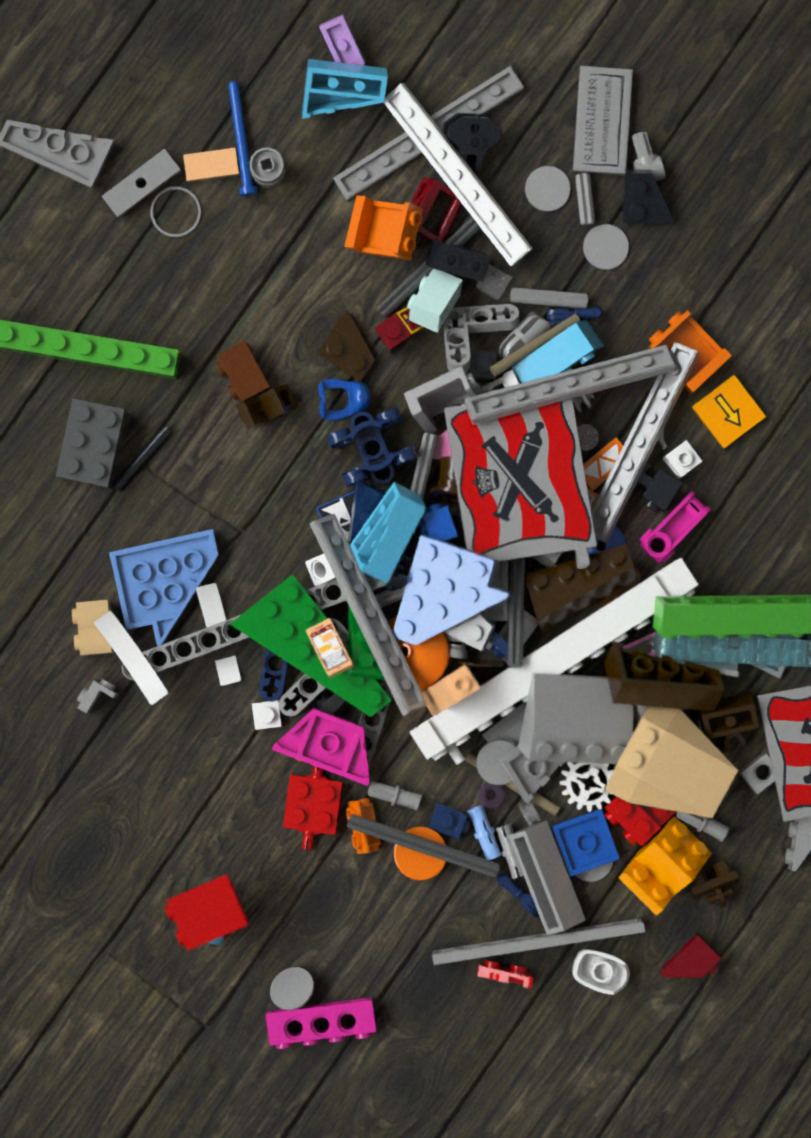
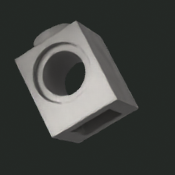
M766 753L759 755L738 772L755 794H759L775 781L770 756ZM762 764H765L769 769V774L765 779H759L756 776V769Z

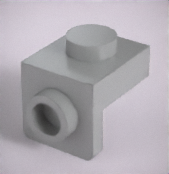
M103 678L100 682L93 680L89 689L84 687L77 699L80 702L78 709L85 713H90L102 692L112 698H117L119 693L114 691L116 686Z

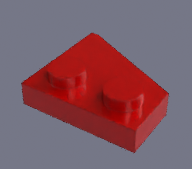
M485 960V964H478L477 976L504 983L523 984V987L530 989L532 987L533 976L531 972H527V967L511 964L510 969L500 967L501 962Z

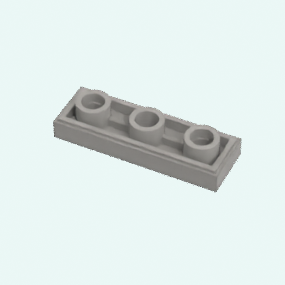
M163 149L102 195V198L119 219L181 172V169L168 152ZM141 180L146 181V186L143 188L137 187L138 182Z

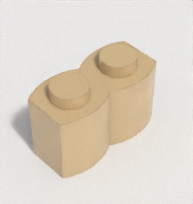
M110 600L76 602V608L72 609L73 624H78V635H74L75 651L80 650L81 656L114 653L113 648L94 624L96 620L111 611Z

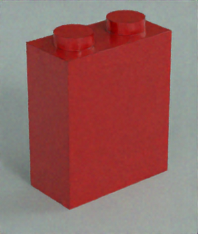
M229 873L166 900L168 903L165 906L167 916L170 921L175 920L179 929L175 932L180 946L185 945L187 951L245 927L250 923Z

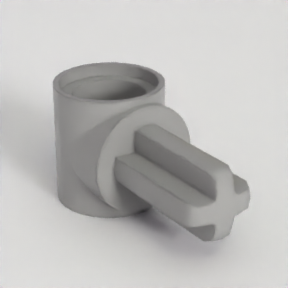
M639 132L634 134L632 140L638 158L633 163L634 170H652L656 181L665 179L662 160L660 156L652 153L647 133Z

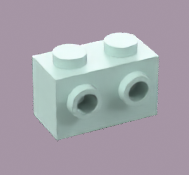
M433 269L429 276L425 275L421 280L419 292L417 295L412 294L408 302L407 308L410 309L409 321L438 333L460 297L462 279Z

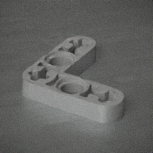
M512 304L452 308L443 323L448 370L452 371L460 366L466 372L470 369L471 356L468 333L513 330L519 325L518 308ZM478 316L488 318L485 322H477L474 319ZM452 320H457L458 328H453ZM453 338H461L464 340L460 344H453L450 342V340ZM456 354H461V362L459 363L456 362Z

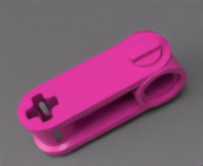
M693 490L654 530L650 528L639 539L641 541L640 546L643 548L645 555L650 559H654L657 563L661 561L665 563L675 553L673 548L711 510L709 506L705 507L694 496L695 492ZM653 539H659L663 542L664 548L661 553H656L651 549L650 544Z

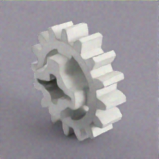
M567 762L570 768L569 771L562 770L561 772L566 776V780L559 782L567 788L561 792L562 795L569 794L571 796L567 801L569 804L576 801V808L578 810L583 805H586L587 811L591 812L592 805H596L600 810L602 809V801L608 804L611 802L607 796L612 793L605 790L614 771L607 770L609 764L578 762L573 764ZM583 765H590L588 770L583 773L575 772ZM599 769L605 774L606 784L602 783L598 777ZM592 775V780L596 782L595 784L600 785V787L589 786L588 790L584 789L585 784L578 780L577 777L588 779ZM571 781L576 782L580 789L578 797L572 790ZM594 792L602 793L596 799L587 800L590 794Z

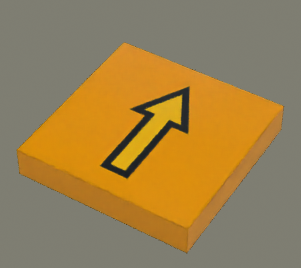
M735 375L691 407L723 449L766 417Z

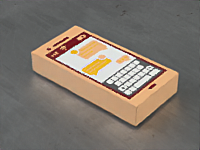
M330 618L306 630L329 678L354 667Z

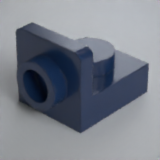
M437 803L428 828L458 840L460 835H466L470 821L466 820L468 814Z

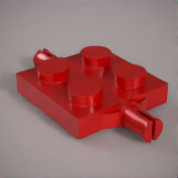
M314 765L312 775H290L283 828L297 829L304 833L301 849L313 850L314 835L320 833L336 835L343 782L324 777V769H318Z

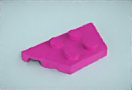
M313 708L277 741L272 750L361 784L369 785L370 777L364 726Z

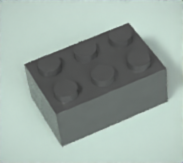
M72 398L56 477L111 489L128 412L125 409Z

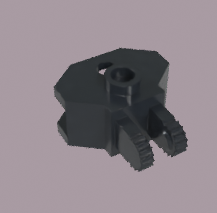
M456 113L444 122L443 134L455 144L456 151L465 162L467 155H473V172L480 173L483 155H486V150L500 140L501 129L484 114Z

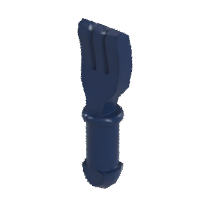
M598 306L585 309L575 308V311L553 309L546 310V314L548 315V322L551 326H554L574 314L580 320L598 319L603 315V309Z
M498 875L497 881L499 885L508 890L514 898H519L524 909L536 918L539 913L532 895L524 893L523 888L513 882L508 875Z

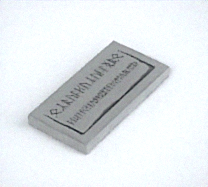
M580 66L573 172L625 175L632 69Z

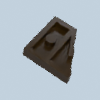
M345 310L317 353L358 382H361L374 364L375 359L349 312Z

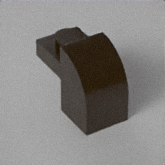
M288 384L272 388L259 397L245 400L236 405L240 418L247 429H257L299 408Z

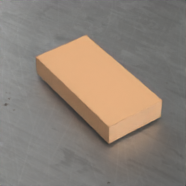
M236 148L183 155L187 182L239 175Z

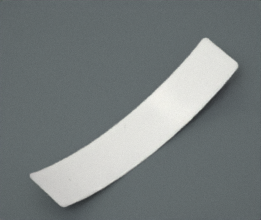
M212 583L197 587L196 592L206 627L226 621L217 584ZM236 656L215 661L221 686L241 681Z
M112 611L107 612L94 622L95 626L123 662L150 705H153L167 695L168 691Z

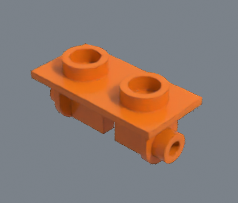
M369 798L347 802L346 814L348 820L354 814L371 821H376L373 802L370 803ZM353 830L352 844L357 850V854H366L380 850L379 845L381 841L379 838Z

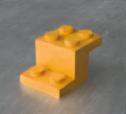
M674 816L666 823L656 837L637 852L618 878L657 916L664 910L674 895L693 881L712 853L704 843L699 841L688 830L685 824L681 823Z

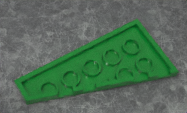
M293 575L230 623V625L370 717L392 701L375 679L348 676V670L332 678L328 677L306 632L307 629L327 620V617ZM336 630V632H337V634H338V636H339V638H340V640H341V642H342V644H343V646H344V648H345V650H346V652H347V654H348V644L345 642V640L342 638V636H341V635L338 633V631Z

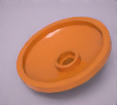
M397 616L387 621L392 630V633L394 630ZM441 632L418 645L395 638L401 651L404 647L408 648V654L405 656V659L420 690H426L437 683L444 674L449 661V643L445 633Z

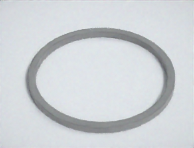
M169 187L162 190L154 198L150 211L151 219L161 233L170 237H181L189 234L196 228L201 217V207L198 199L191 191L182 187ZM170 190H182L189 193L195 199L198 206V217L191 229L181 234H170L163 231L154 220L153 209L155 202L163 193Z

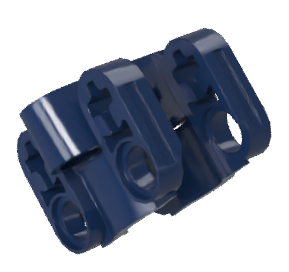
M398 407L378 414L376 416L377 421L367 412H358L351 418V432L349 427L326 436L332 451L356 443L364 463L356 469L342 473L347 488L354 486L356 479L368 480V474L377 485H388L394 479L393 464L397 468L418 459L413 444L405 449L389 454L381 435L382 431L403 422ZM364 417L369 420L355 426V422L359 418ZM369 442H376L380 446V451L378 454L371 456L365 452V446ZM388 468L390 476L386 480H379L375 476V472Z

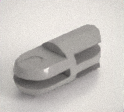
M530 312L501 343L499 349L501 358L504 359L550 330V323L535 312Z

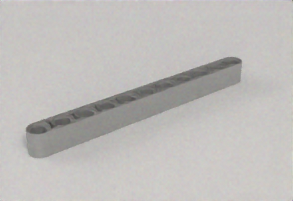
M364 573L372 591L385 587V582ZM336 579L305 590L308 595L315 597L316 605L321 611L347 601L342 590L341 596L337 600L327 598L326 590L328 587L336 585L340 588ZM236 616L144 651L142 654L155 673H158L250 637L242 632L237 638H231L228 635L227 628L230 623L239 617ZM208 632L215 634L217 639L216 644L210 648L206 647L202 641L203 636ZM182 642H188L191 645L192 651L187 657H182L178 653V646ZM158 651L164 652L167 657L166 663L160 667L153 662V656ZM123 664L122 673L124 674V676L130 680H134L132 675L129 673V671Z

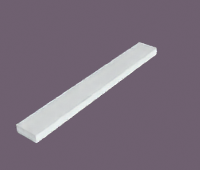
M400 83L385 97L383 103L509 265L513 266L533 248L404 83Z

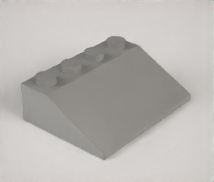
M533 673L518 748L530 761L617 764L633 735V705L614 704L612 702L607 677Z

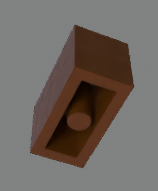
M245 340L217 354L219 362L215 364L221 376H228L232 385L228 386V389L235 401L240 399L243 402L271 390Z

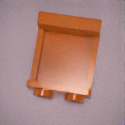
M357 195L344 247L361 254L411 260L412 253L416 247V236L422 221L423 209L409 202H405V204L380 202Z
M687 310L684 314L678 311L668 321L671 326L665 332L659 329L649 339L652 344L647 349L667 345L670 351L674 342L700 353L684 385V388L691 395L732 355L725 348L722 350L690 316L691 313Z

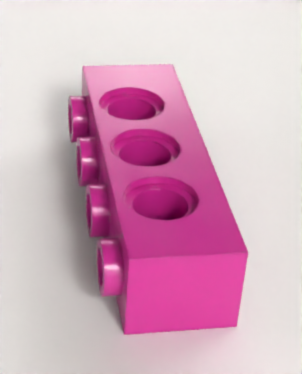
M372 997L304 1005L295 1010L273 1009L266 1012L270 1046L276 1045V1049L290 1048L294 1042H303L304 1046L315 1045L319 1043L318 1039L329 1038V1042L344 1041L345 1036L355 1035L356 1039L369 1038L372 1036L371 1033L376 1032ZM344 1014H351L355 1017L356 1022L353 1026L346 1027L341 1023V1017ZM319 1017H324L328 1020L329 1027L326 1030H318L314 1025V1021ZM291 1021H299L303 1026V1030L298 1034L291 1033L288 1029V1024Z

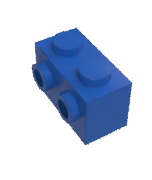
M439 503L425 508L426 513L422 516L423 521L418 523L422 535L445 542L457 539L458 536L447 506L441 507Z

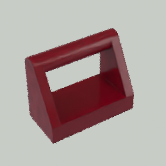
M422 178L410 202L423 209L422 221L418 227L417 234L430 241L435 239L444 242L463 205L451 189L435 179ZM438 193H441L453 199L436 235L424 229L422 225Z

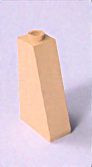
M463 665L422 691V694L428 704L427 708L432 716L469 696L478 690L479 686L467 667Z

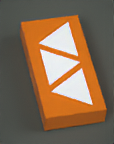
M617 437L583 464L586 485L592 491L608 478L623 448L622 443Z

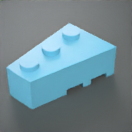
M308 59L302 119L322 113H334L336 110L346 108L354 109L383 103L385 101L388 78L387 68Z
M580 321L512 366V369L521 383L573 370L572 367L579 362L583 365L595 357L593 353L604 347L588 321Z
M395 482L391 485L350 544L362 572L388 583L419 520L424 514L426 507L419 494Z

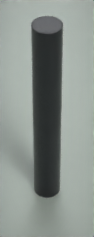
M164 425L112 485L120 491L172 432Z

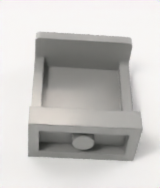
M460 366L405 392L404 396L412 416L424 431L434 433L437 431L432 417L443 413L444 408L458 406L464 403L465 398L480 395L484 392L480 384L476 382L473 374H467L463 367Z

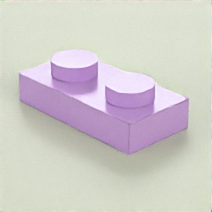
M344 14L319 25L335 62L365 65L363 55Z

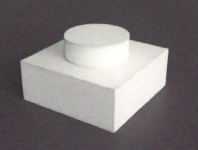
M279 700L252 703L255 730L282 727Z

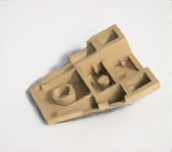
M649 706L621 755L605 790L628 803L713 818L738 770L680 708Z

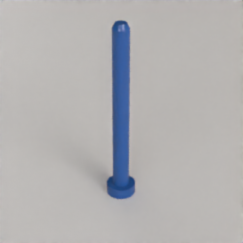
M230 81L228 88L242 179V188L239 189L240 197H250L257 195L258 189L257 186H253L239 84L237 81Z

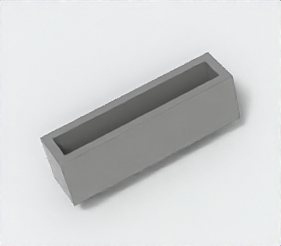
M547 820L508 835L546 934L562 932L585 921L581 905Z

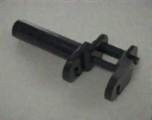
M414 532L391 575V579L385 584V587L390 591L401 589L408 582V577L403 574L413 562L412 558L409 557Z

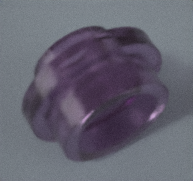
M486 782L478 790V800L486 808L498 807L504 799V791L500 785ZM488 790L495 791L496 796L493 800L486 798Z

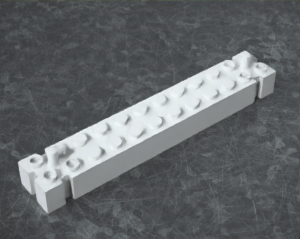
M681 558L673 561L524 657L522 667H509L479 686V689L412 729L410 734L427 760L432 757L435 761L449 753L455 764H460L465 758L457 746L470 739L469 732L476 728L480 732L493 724L491 718L497 714L504 717L515 710L514 703L521 699L524 703L527 702L533 673L561 674L567 671L570 674L583 666L581 660L587 656L590 659H594L605 652L604 645L609 642L612 644L613 642L619 643L628 637L626 631L632 627L634 630H639L651 621L648 617L654 614L656 596H692L695 594L693 588L698 586V583Z

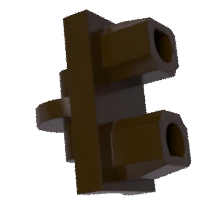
M726 860L713 865L717 878L708 881L703 869L698 872L693 881H691V893L694 900L715 892V894L706 897L708 904L718 901L721 908L727 906L724 898L733 895L731 887L723 891L721 889L738 883L739 876L736 870L732 871Z

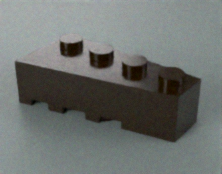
M627 544L588 555L590 563L587 568L579 569L576 559L525 574L542 634L550 630V627L554 624L570 619L572 614L584 607L587 609L593 606L594 602L600 598L608 597L637 581Z
M613 642L604 662L614 704L714 711L724 692L718 669L688 661L684 664L677 663L672 657L661 655L660 658L647 655L644 649L635 648L634 651L625 649L623 644Z

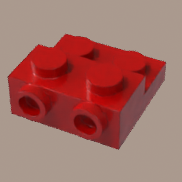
M614 796L610 800L611 802L604 806L608 811L604 816L614 826L619 823L626 830L622 835L633 846L638 843L641 847L677 812L628 803L617 796Z

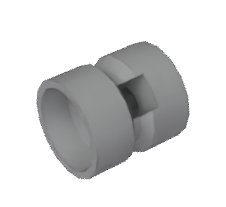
M269 147L255 151L249 162L250 171L255 182L265 188L279 185L285 176V165L281 154Z

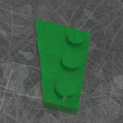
M348 606V656L354 666L348 669V676L385 680L352 610Z

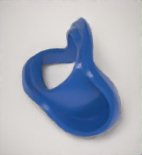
M327 379L318 385L319 397H321L319 410L321 417L325 420H342L358 412H365L369 407L371 394L368 387L361 382ZM333 388L345 389L349 397L347 407L340 411L325 409L324 391Z

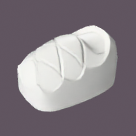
M582 949L578 952L572 968L573 976L579 983L598 992L615 995L627 985L630 976L627 964L620 958L589 949Z

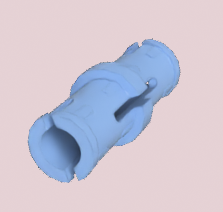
M479 805L467 810L476 832L474 833L475 839L479 840L485 859L491 860L501 856L502 853L493 834L495 829L493 826H490L484 806Z

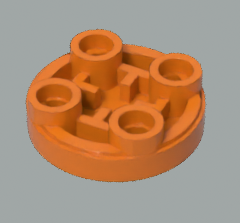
M421 826L405 831L446 846L440 834L431 828ZM395 844L394 858L396 865L405 876L411 879L427 880L433 878L443 869L446 863L444 860Z

